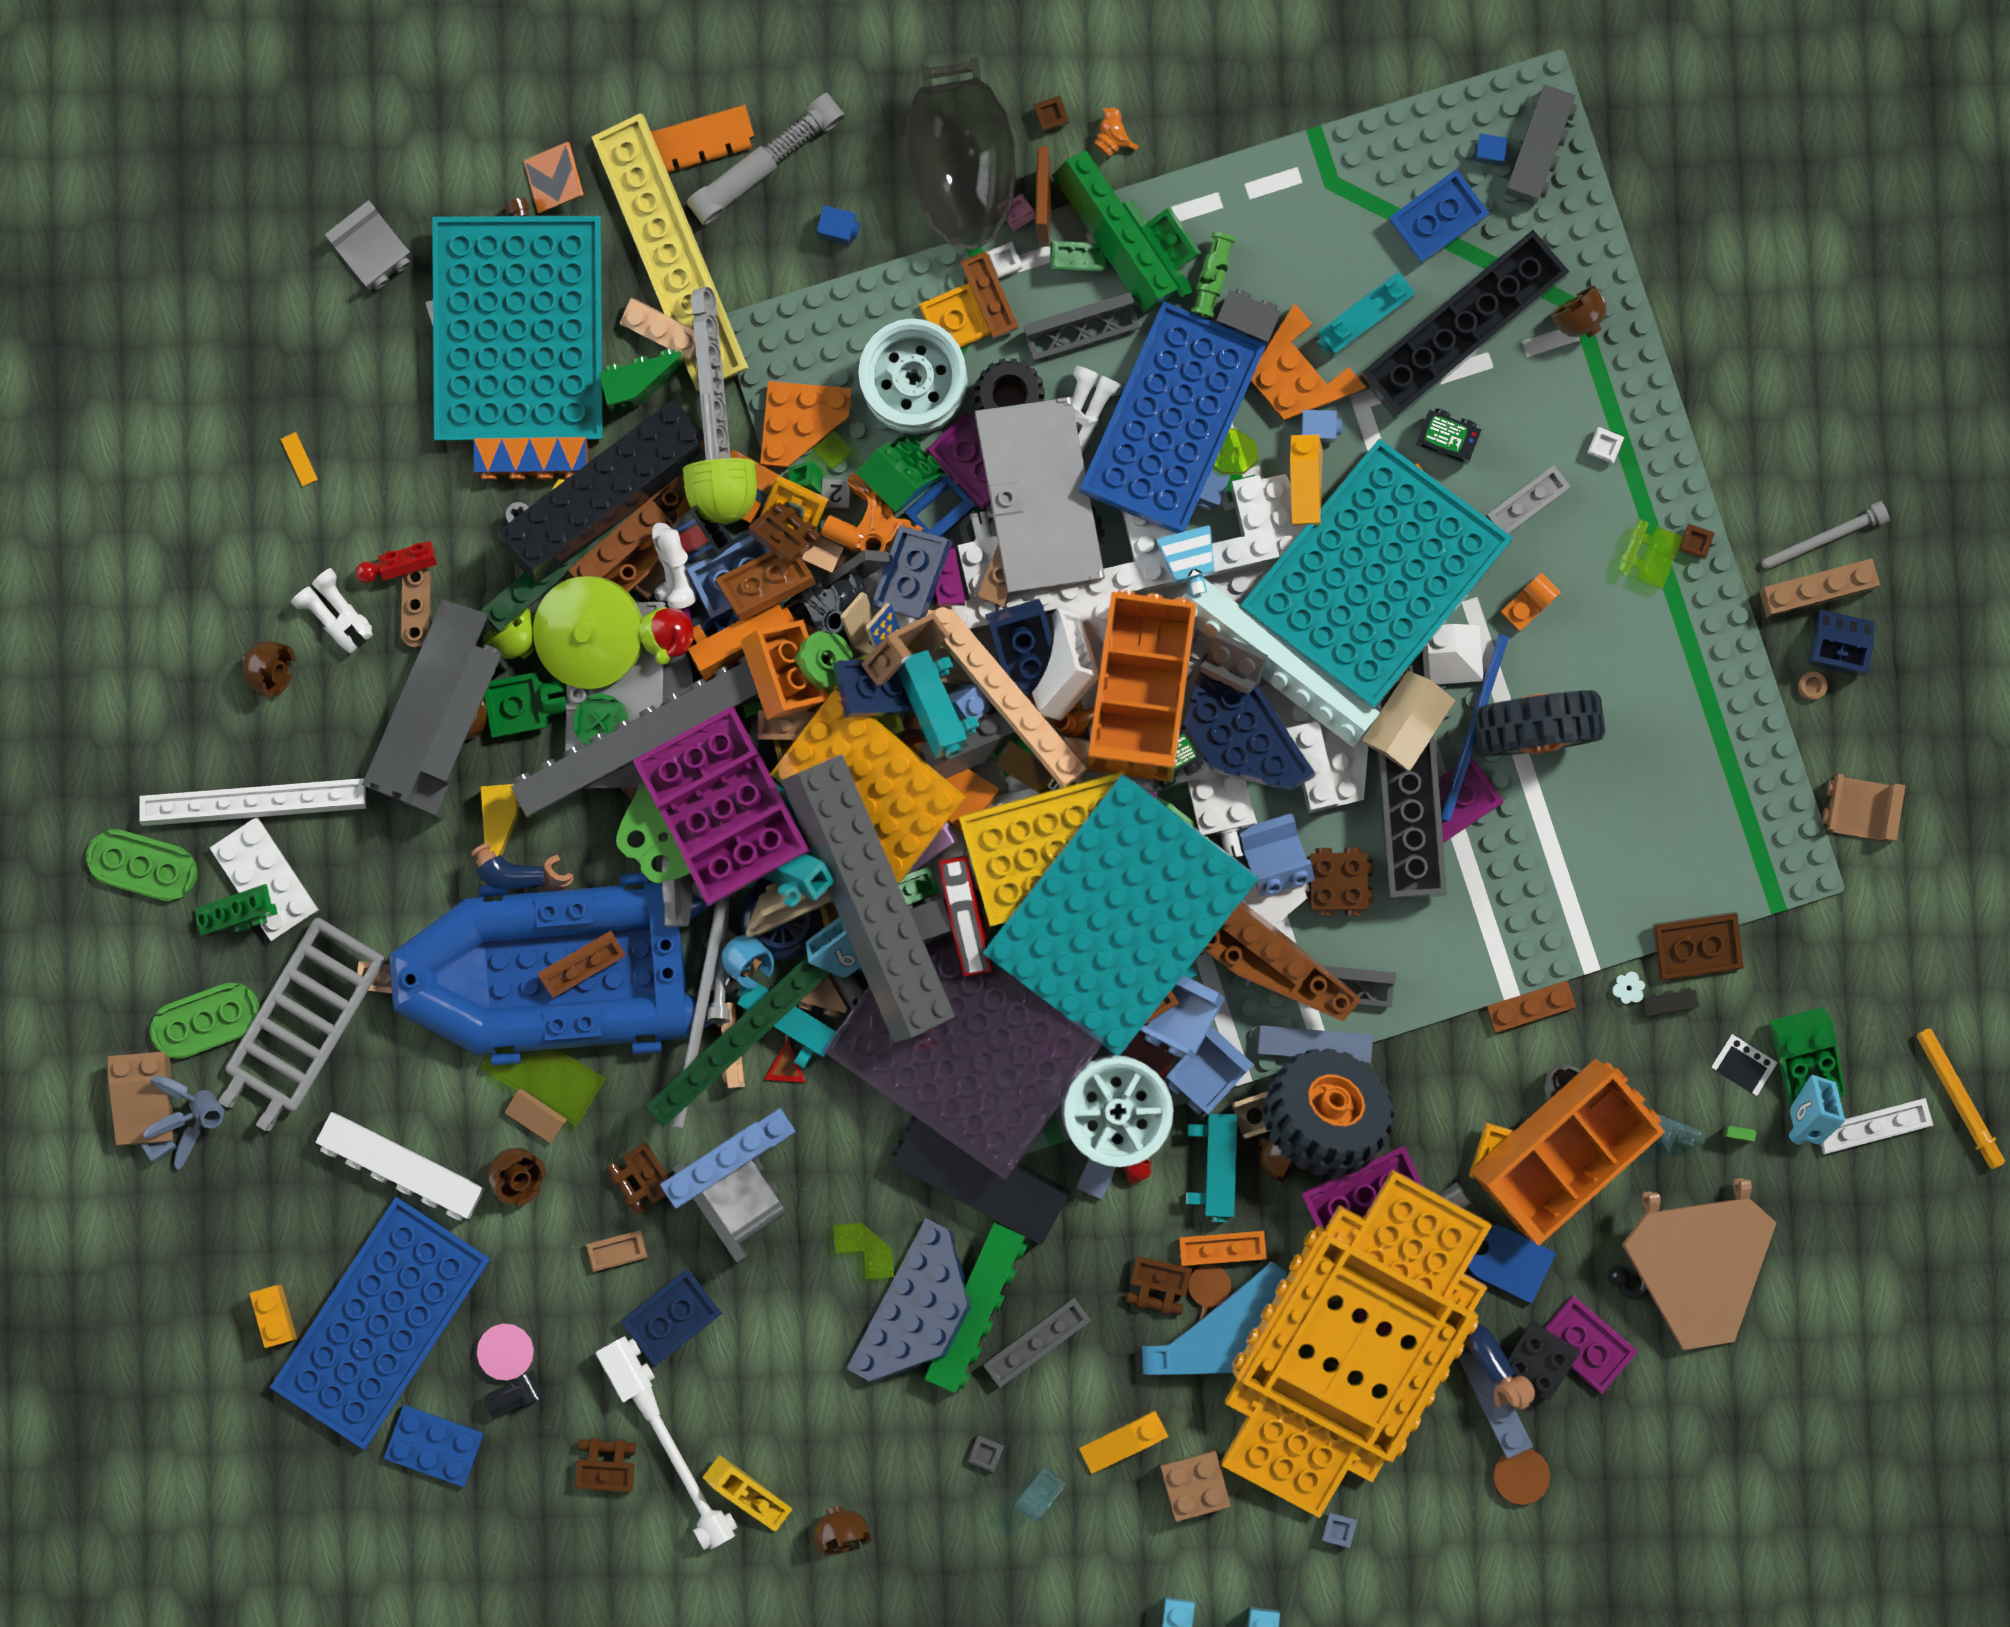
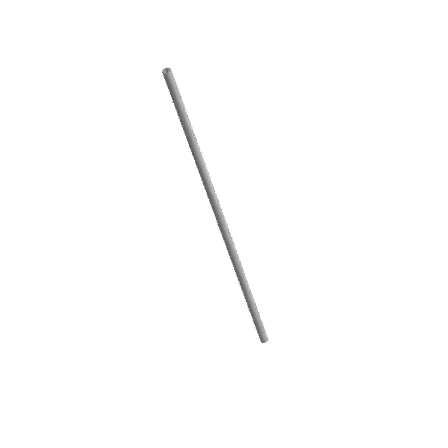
M754 719L751 723L749 736L757 750L760 739H758V719ZM728 899L716 902L683 1071L698 1057ZM688 1106L674 1118L672 1127L684 1129Z

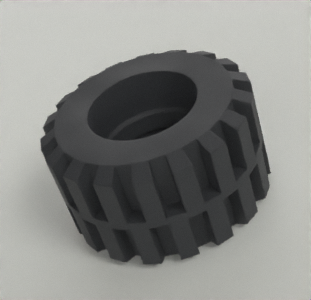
M1005 358L999 359V362L996 364L992 362L986 370L983 369L975 384L974 404L977 410L999 408L994 403L992 394L994 388L1004 381H1014L1024 388L1026 392L1024 404L1044 401L1045 390L1043 388V381L1037 375V371L1034 367L1031 369L1027 362L1023 361L1020 363L1015 358H1011V361H1005Z

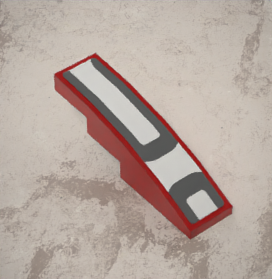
M968 856L940 860L939 865L963 975L969 976L992 971L991 959L983 954L987 947V936Z

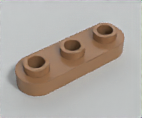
M427 568L402 575L401 636L403 641L412 648L422 647L431 627V574ZM420 573V581L413 582L411 580L412 575ZM415 600L420 601V608L412 610L411 603ZM414 628L420 630V635L417 638H412L410 635L411 630Z

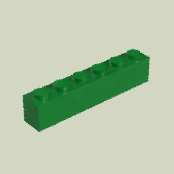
M1087 150L1065 160L1052 174L1053 178L1128 291L1131 292L1132 297L1142 312L1145 313L1159 306L1178 289L1177 285Z
M996 1223L993 1224L965 1287L972 1307L946 1357L932 1361L925 1380L954 1393L957 1392L958 1388L964 1390L970 1376L969 1373L965 1372L969 1362L976 1363L982 1349L977 1346L980 1337L984 1336L987 1338L993 1324L988 1319L992 1310L999 1311L1005 1297L1000 1294L1005 1283L1010 1286L1016 1272L1011 1267L1015 1258L1022 1259L1028 1245L1023 1242L1025 1236Z

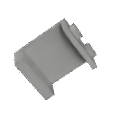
M369 200L325 234L369 291L373 288L378 290L389 281L387 277L395 271L399 273L405 270L411 264L409 260L413 258L407 247L403 245Z

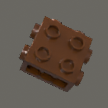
M1357 847L1344 848V853H1332V848H1315V853H1310L1309 860L1311 861L1314 881L1309 882L1310 911H1316V916L1321 917L1333 916V911H1345V916H1362V911L1368 910V904H1373V887H1368V876L1373 874L1372 859H1367V853H1361L1360 848Z

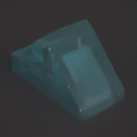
M1657 1114L1662 1120L1659 1125L1665 1131L1658 1138V1142L1665 1155L1669 1154L1675 1136H1679L1678 1142L1694 1147L1695 1143H1704L1707 1133Z
M1044 1466L1018 1497L1014 1505L1037 1523L1066 1486V1483L1048 1467Z

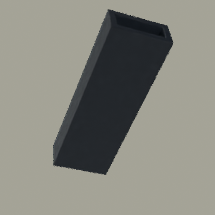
M923 1111L919 1113L918 1117L911 1116L905 1127V1131L909 1132L904 1142L898 1141L891 1154L896 1157L892 1165L1040 1245L1044 1243L1071 1192L1070 1190L986 1145L983 1146V1143Z

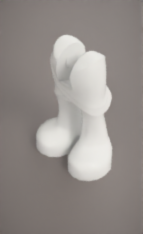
M1076 365L1073 376L1077 380L1072 402L1076 426L1080 430L1078 437L1082 453L1100 422L1098 417L1105 403L1111 396H1119L1124 386L1105 376H1101L1087 412L1084 414L1081 412L1082 407L1099 374Z
M656 523L652 528V539L658 553V558L664 567L665 581L655 587V598L658 601H667L669 608L680 609L688 607L696 601L697 595L684 566L688 559L687 553L682 548L677 530L671 529L665 523Z
M329 568L313 581L312 585L340 614L337 619L310 586L299 592L291 600V603L297 609H308L314 613L325 625L324 629L333 637L338 645L351 654L358 647L344 631L350 625H353L356 632L362 635L365 640H368L373 636L372 626L365 617L357 614L352 605L348 604L336 587L337 576L332 568Z

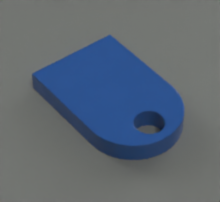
M1492 1225L1484 1238L1488 1245L1486 1253L1483 1255L1475 1254L1468 1265V1269L1479 1279L1532 1304L1556 1252L1542 1245L1538 1246L1533 1241L1505 1227Z

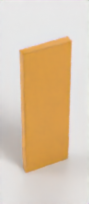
M295 432L282 438L281 441L302 486L304 487L317 481L318 478L297 433Z

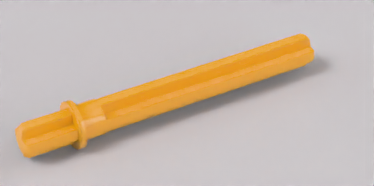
M1928 1028L1917 1034V1039L1977 1144L1975 1149L1980 1150L1990 1169L2001 1166L2005 1163V1160L1994 1142L1996 1138H1992L1932 1029Z

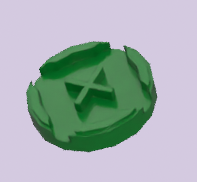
M603 693L591 694L575 708L572 718L573 730L579 740L587 746L590 744L589 739L601 732H604L606 736L616 731L614 726L628 719V712L623 703L614 696Z

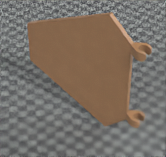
M1743 1178L1733 1180V1189L1737 1198L1735 1200L1660 1211V1195L1651 1191L1642 1193L1641 1198L1645 1214L1622 1245L1680 1348L1683 1350L1735 1342L1777 1223L1750 1199L1752 1190L1750 1180H1744Z

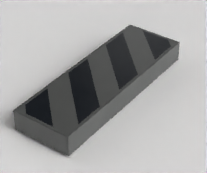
M863 550L823 578L822 588L830 589L834 583L843 579H850L849 575L856 572L860 573L863 580L890 562L889 553L885 551Z

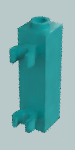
M1398 271L1320 329L1317 334L1319 340L1316 341L1318 346L1326 355L1330 353L1333 358L1414 299L1416 293Z
M928 650L910 655L899 667L897 673L935 759L943 756L951 758L961 753L967 741V736L975 734V728H978L980 725L976 716L959 721L940 677L950 674L948 669L953 668L950 658L944 657L933 662Z
M807 854L801 855L762 877L781 886L778 889V893L785 897L788 896L784 900V904L790 907L798 904L801 895L815 901L834 883L824 862ZM757 880L746 885L745 887H753L756 884Z
M755 982L757 988L749 989L741 986L736 995L739 998L737 1004L745 1008L747 1012L770 990ZM796 1006L774 1025L775 1028L804 1045L794 1063L802 1068L806 1067L814 1052L825 1058L839 1033Z
M1208 1114L1207 1125L1188 1124L1187 1136L1207 1137L1205 1193L1186 1192L1185 1204L1205 1205V1216H1211V1222H1228V1217H1234L1237 1115Z

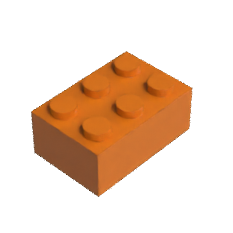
M803 620L759 629L740 640L767 720L814 710L824 704L829 697L827 689H817L804 676L800 666L796 663V654L799 652L802 642L809 637Z

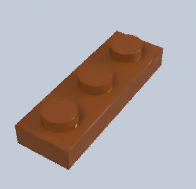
M984 251L960 261L993 339L1019 329V325L987 252Z
M609 931L538 972V975L552 998L622 959L626 954L613 932Z
M1568 980L1486 1006L1494 1033L1576 1007Z

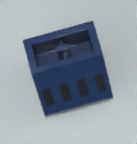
M1819 609L1807 664L1861 677L1868 673L1874 646V621Z

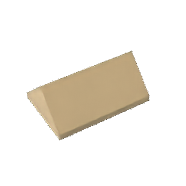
M1408 670L1364 736L1362 742L1410 772L1456 700L1433 681Z

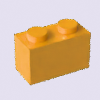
M276 1285L250 1293L264 1347L268 1348L296 1340L297 1337L283 1286Z

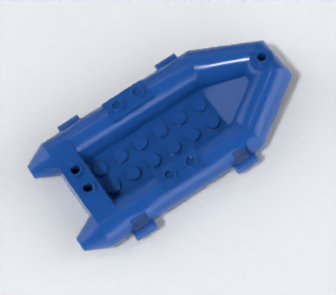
M643 873L620 874V886L510 895L509 889H500L488 885L479 886L480 897L465 898L389 954L393 1011L477 1056L491 1054L492 1066L521 1064V1052L632 1043L633 1054L662 1052V1040L690 1038L697 998L687 994L682 926L665 927L663 883H649V879ZM644 884V889L626 890L625 886ZM694 893L689 920L707 910V903L702 904L700 896L695 897ZM503 895V901L486 902L485 897ZM612 931L626 956L552 998L541 981L538 972L607 932ZM707 1011L703 1029L713 1024L707 1022ZM655 1035L656 1041L637 1043L638 1036ZM514 1047L515 1053L497 1054L496 1052L497 1048Z

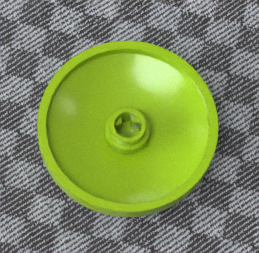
M581 576L568 579L551 589L537 609L533 624V638L537 654L545 668L555 678L569 686L581 689H596L611 685L626 676L640 657L643 648L639 634L642 615L631 595L611 580L597 576Z

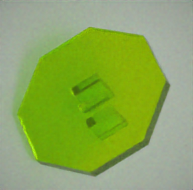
M1230 428L1213 468L1221 474H1245L1259 460L1256 441L1239 429Z

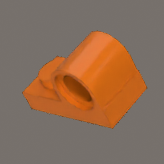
M1541 572L1500 613L1520 632L1557 598L1561 592Z

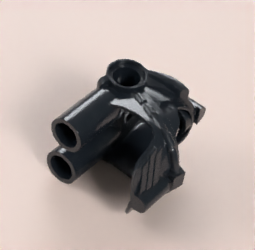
M856 572L849 575L850 579L840 580L834 583L830 589L818 588L813 585L792 596L783 606L784 608L787 607L790 613L795 615H811L815 629L808 633V636L818 631H824L823 633L828 634L835 633L842 637L850 646L851 644L842 623L841 615L861 592H866V586L860 573ZM821 655L822 662L826 664L830 658L827 655Z

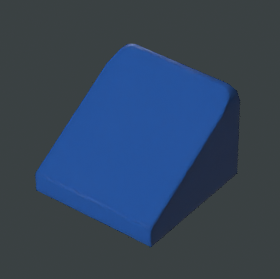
M1480 133L1475 161L1502 166L1505 160L1507 138Z

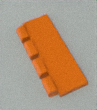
M745 105L651 132L668 173L675 171L672 163L674 160H678L680 169L700 164L699 153L702 152L705 154L706 161L728 156L726 145L731 144L733 154L752 149L750 138H754Z

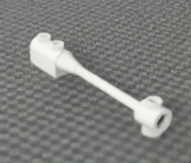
M624 1336L595 1352L621 1402L623 1403L632 1398L644 1418L651 1423L699 1510L701 1517L697 1523L698 1528L694 1529L693 1532L703 1550L707 1548L711 1550L735 1536L733 1530L737 1528V1525L730 1513L724 1516L722 1511L711 1510L659 1416L660 1412L650 1382L655 1377L648 1364L646 1363L641 1366L636 1357L641 1352L634 1339L632 1338L628 1341Z

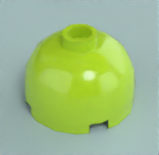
M527 608L499 633L497 631L494 633L490 629L483 637V642L498 649L502 653L501 657L503 659H514L518 656L522 659L528 657L536 649L533 646L534 614Z

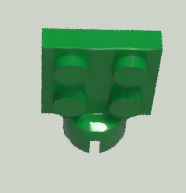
M537 672L490 681L484 697L492 738L495 739L548 728L547 722L551 715L566 712L565 697L553 699V697L566 695L565 684L560 680L541 682Z

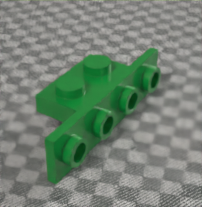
M1134 200L1123 202V206L1177 285L1178 289L1175 293L1181 297L1194 294L1195 291L1180 269L1200 255L1201 252L1171 207L1164 209L1148 222Z
M262 884L194 909L200 936L228 928H233L234 932L251 929L250 924L251 926L263 925L268 923L267 918L278 915L276 904H271L267 884Z

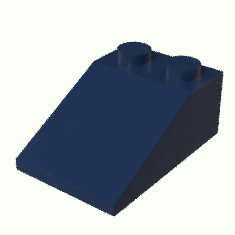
M1040 599L985 614L999 664L1026 697L1033 696L1032 692L1044 676L1053 649V639Z

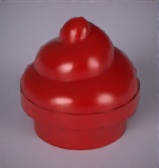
M1145 1159L1137 1164L1124 1166L1127 1180L1131 1185L1149 1178L1152 1172L1150 1168L1152 1165L1151 1161Z

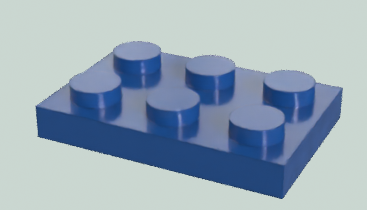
M1456 169L1394 213L1388 220L1422 264L1485 219L1490 213Z
M404 1404L384 1459L465 1487L484 1432Z

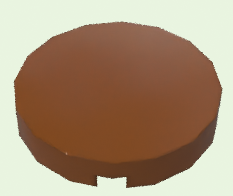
M1528 1449L1509 1459L1506 1458L1505 1454L1501 1455L1494 1467L1493 1480L1495 1488L1503 1498L1514 1504L1526 1505L1536 1502L1545 1494L1549 1487L1550 1471L1544 1458L1532 1449Z

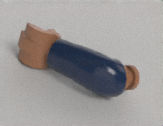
M489 843L480 845L471 853L473 858H478L476 863L479 867L476 873L483 882L491 887L500 889L538 887L541 892L559 891L567 889L574 879L571 873L558 875L554 872V867L560 861L558 855L550 857L541 867L511 864L502 855L496 856L494 851L490 852L491 846Z
M1478 1323L1473 1334L1467 1335L1463 1342V1349L1475 1358L1493 1384L1499 1383V1385L1495 1386L1494 1390L1496 1407H1502L1508 1403H1511L1512 1406L1520 1410L1528 1407L1535 1397L1532 1384L1524 1376L1511 1377L1515 1373L1493 1334L1487 1327Z

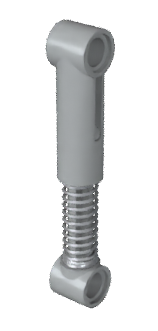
M828 93L821 95L808 106V113L802 117L803 120L799 119V123L795 122V126L791 125V129L787 128V132L783 131V135L779 134V138L775 137V141L772 140L771 144H767V147L759 146L709 186L696 191L686 201L687 206L702 225H706L716 219L724 211L725 207L777 168L776 161L779 163L780 158L783 160L782 156L785 155L787 157L786 153L788 152L791 154V149L795 151V146L799 148V143L803 144V140L807 141V137L810 138L811 134L814 135L819 130L823 132L829 131L845 117L843 111Z

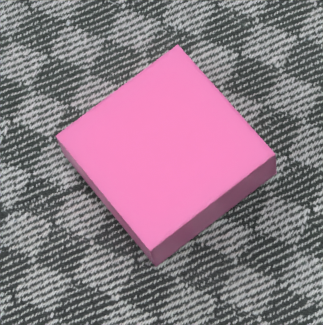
M1022 194L998 208L1013 231L1036 218L1035 211Z

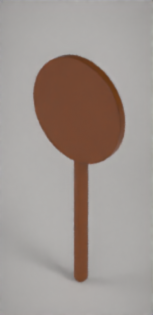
M1212 1264L1200 1266L1190 1277L1188 1285L1190 1295L1195 1302L1202 1305L1199 1321L1206 1316L1208 1307L1220 1305L1229 1296L1231 1290L1230 1278L1219 1266Z

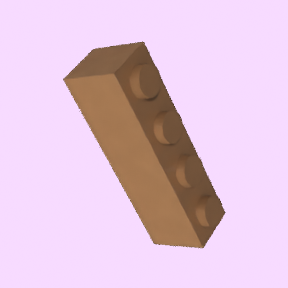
M1872 558L1766 586L1759 593L1766 618L1871 591L1879 587L1880 583Z

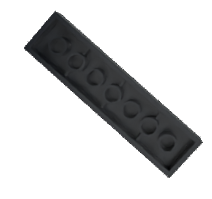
M1531 230L1362 372L1360 379L1397 420L1562 282L1570 271L1534 230Z
M672 399L497 531L501 547L535 584H538L680 476L685 466L698 462L705 457L703 430Z

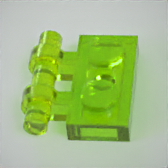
M1638 519L1635 529L1632 528L1629 534L1631 539L1626 552L1623 551L1620 561L1622 562L1618 572L1629 575L1631 567H1636L1639 569L1636 580L1662 589L1683 536L1658 526L1655 528L1652 536L1648 535L1645 532L1649 523ZM1641 543L1648 545L1643 559L1636 556Z

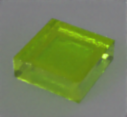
M832 431L813 449L832 471L853 453V450L835 431Z

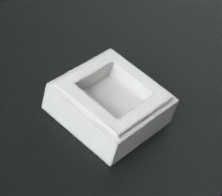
M1012 242L987 252L998 279L1023 269Z
M1598 427L1587 454L1613 464L1624 437Z

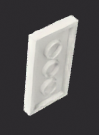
M255 817L210 847L239 893L262 884H267L271 904H276L278 915L267 918L268 923L261 925L270 941H275L320 911L258 817Z

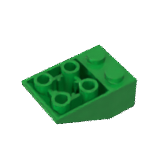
M668 349L659 352V357L648 359L647 356L631 360L632 364L621 367L620 364L606 366L604 368L605 371L600 372L599 375L611 413L615 414L640 407L685 365L681 351L675 352L674 349Z
M904 434L876 449L856 474L897 512L910 504L946 472L940 468L941 465L933 456H928L921 449L920 443L914 437Z
M1824 1007L1769 1021L1773 1045L1790 1107L1811 1075L1836 1082L1839 1096L1846 1095L1833 1020Z

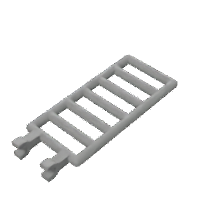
M315 918L227 1063L225 1070L234 1078L218 1102L227 1108H233L245 1084L272 1100L256 1123V1126L264 1131L272 1130L283 1108L290 1112L296 1111L384 965V956L323 919ZM320 931L372 962L363 977L311 946ZM305 955L357 986L349 1001L297 970ZM290 980L342 1010L343 1012L335 1025L283 995L282 993ZM276 1004L328 1035L320 1050L268 1019ZM262 1028L314 1059L305 1074L253 1043ZM247 1052L299 1084L291 1098L239 1067Z

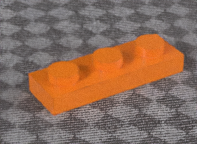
M1264 1231L1179 1237L1181 1266L1266 1259Z

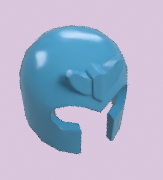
M747 935L737 936L726 945L722 953V964L726 972L743 987L749 989L757 988V984L749 976L740 977L742 971L751 970L752 963L757 956L762 958L759 969L768 978L771 976L774 968L771 952L755 937L748 938Z

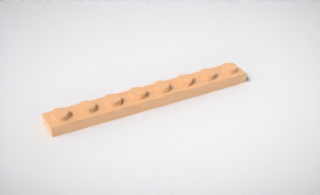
M937 605L929 609L927 615L934 612L950 634L942 645L1060 786L1065 788L1085 774L1087 768L950 606Z

